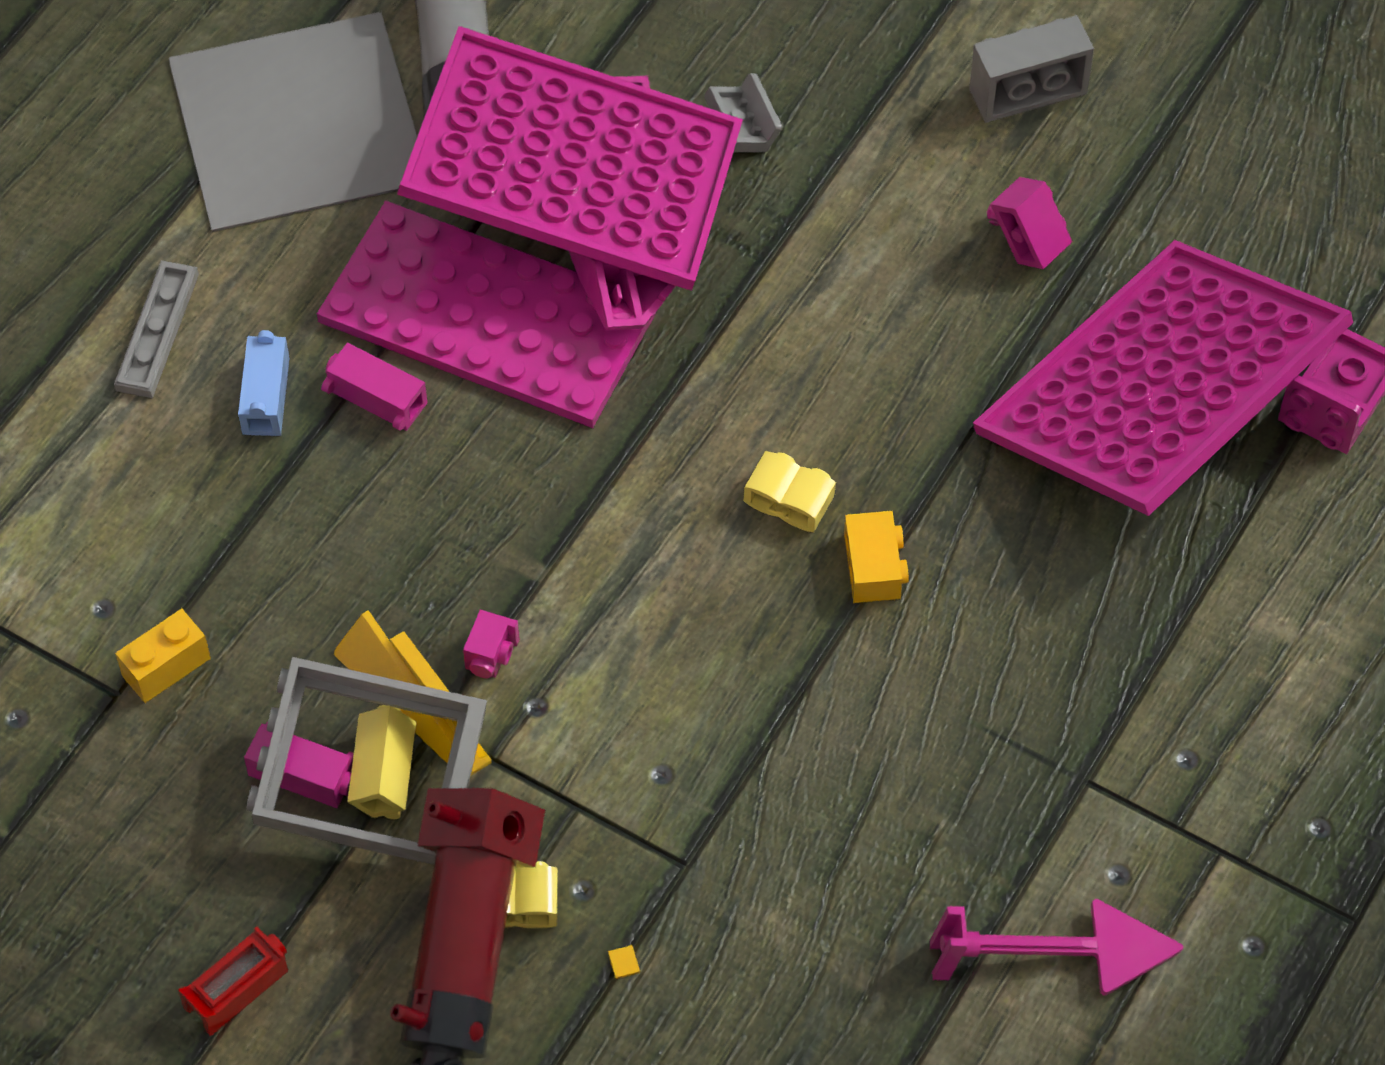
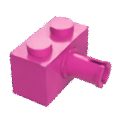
M1019 177L990 204L987 210V219H991L989 223L992 225H1000L1018 264L1044 269L1072 243V240L1066 229V221L1060 215L1052 198L1053 193L1050 187L1044 181Z

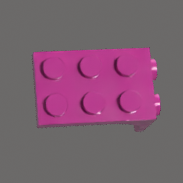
M1346 329L1309 365L1302 377L1298 375L1286 386L1278 420L1294 431L1303 432L1319 440L1327 448L1337 449L1348 454L1385 395V347Z

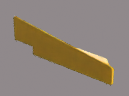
M369 610L360 615L334 651L335 657L349 670L450 692L406 633L403 631L389 640ZM400 709L403 714L416 721L415 733L448 764L458 721ZM479 742L471 776L492 763L490 756Z

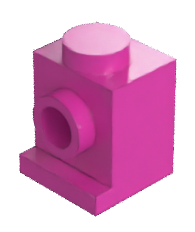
M479 610L463 649L465 669L470 670L474 675L481 678H496L501 664H508L513 646H517L519 643L518 620Z

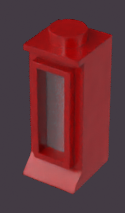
M256 926L252 934L193 983L178 989L183 1008L188 1013L194 1010L201 1017L205 1031L212 1036L288 972L285 959L287 950L274 934L271 933L267 937Z

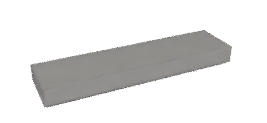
M161 260L114 382L116 391L153 399L199 276L197 267Z

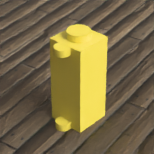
M381 705L377 709L360 713L358 717L347 802L373 818L384 816L388 819H399L401 811L406 810L416 721L403 714L399 708Z

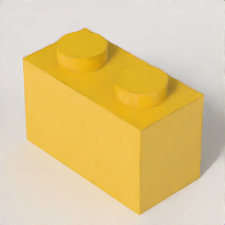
M893 511L845 515L844 540L853 603L901 599L902 584L909 582L907 560H900L898 549H903L904 547L903 531L901 525L895 526Z
M182 608L115 653L122 677L144 703L211 659L205 635Z

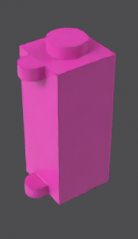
M348 342L339 354L335 353L331 356L326 365L325 372L327 377L322 383V391L328 394L332 392L392 423V426L400 431L402 429L407 431L428 403L424 381Z
M268 722L266 724L261 723L244 756L248 776L261 780L263 773L262 771H257L259 754L262 746H270L273 732L267 731ZM293 735L280 788L338 808L343 796L348 797L354 753L349 751L347 754Z

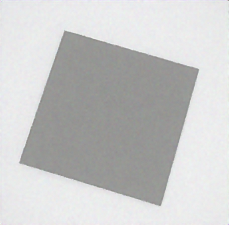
M381 12L168 57L212 232L398 191L415 145L417 134Z

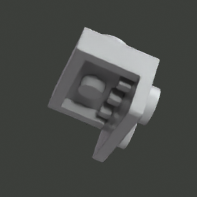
M749 73L741 87L710 86L704 95L710 109L743 119L733 152H767L780 133L782 125L756 73Z

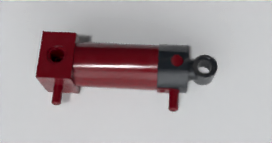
M428 788L417 846L435 852L436 857L412 990L409 991L407 1005L395 1004L390 1012L392 1020L403 1023L400 1043L422 1052V1056L415 1059L411 1065H463L460 1062V1058L480 1059L485 1057L494 1007L492 1000L515 868L536 867L545 816V809L494 788Z

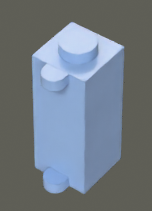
M268 330L260 331L258 336H247L238 411L242 435L281 436L289 353L286 337H276Z

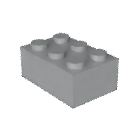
M1077 15L1065 19H1055L1048 24L1030 29L1023 28L1012 34L998 38H988L974 44L969 90L985 123L1087 94L1094 47Z

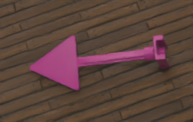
M1094 899L1091 903L1094 937L979 935L978 931L966 930L964 907L947 906L929 941L930 949H941L942 952L932 971L933 980H950L962 957H978L979 954L1094 956L1097 959L1099 985L1102 995H1108L1178 955L1182 951L1183 945L1099 899Z

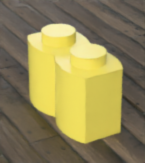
M765 451L744 487L743 501L760 512L779 517L792 526L814 533L834 498L836 482L831 479L828 473L821 469L800 467L791 456L785 453Z
M537 861L536 867L515 868L505 928L513 926L522 928H550L557 926L556 867H551L545 862Z

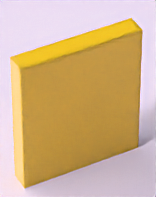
M633 945L608 951L616 979L640 973Z

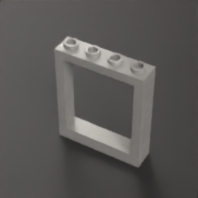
M292 657L290 668H282L278 681L277 692L283 694L280 707H272L269 715L267 731L273 732L270 746H262L259 754L257 771L263 772L259 787L252 785L248 797L246 810L253 811V824L434 865L436 853L417 846L418 842L274 810L305 687L458 721L442 788H468L485 717L487 700Z

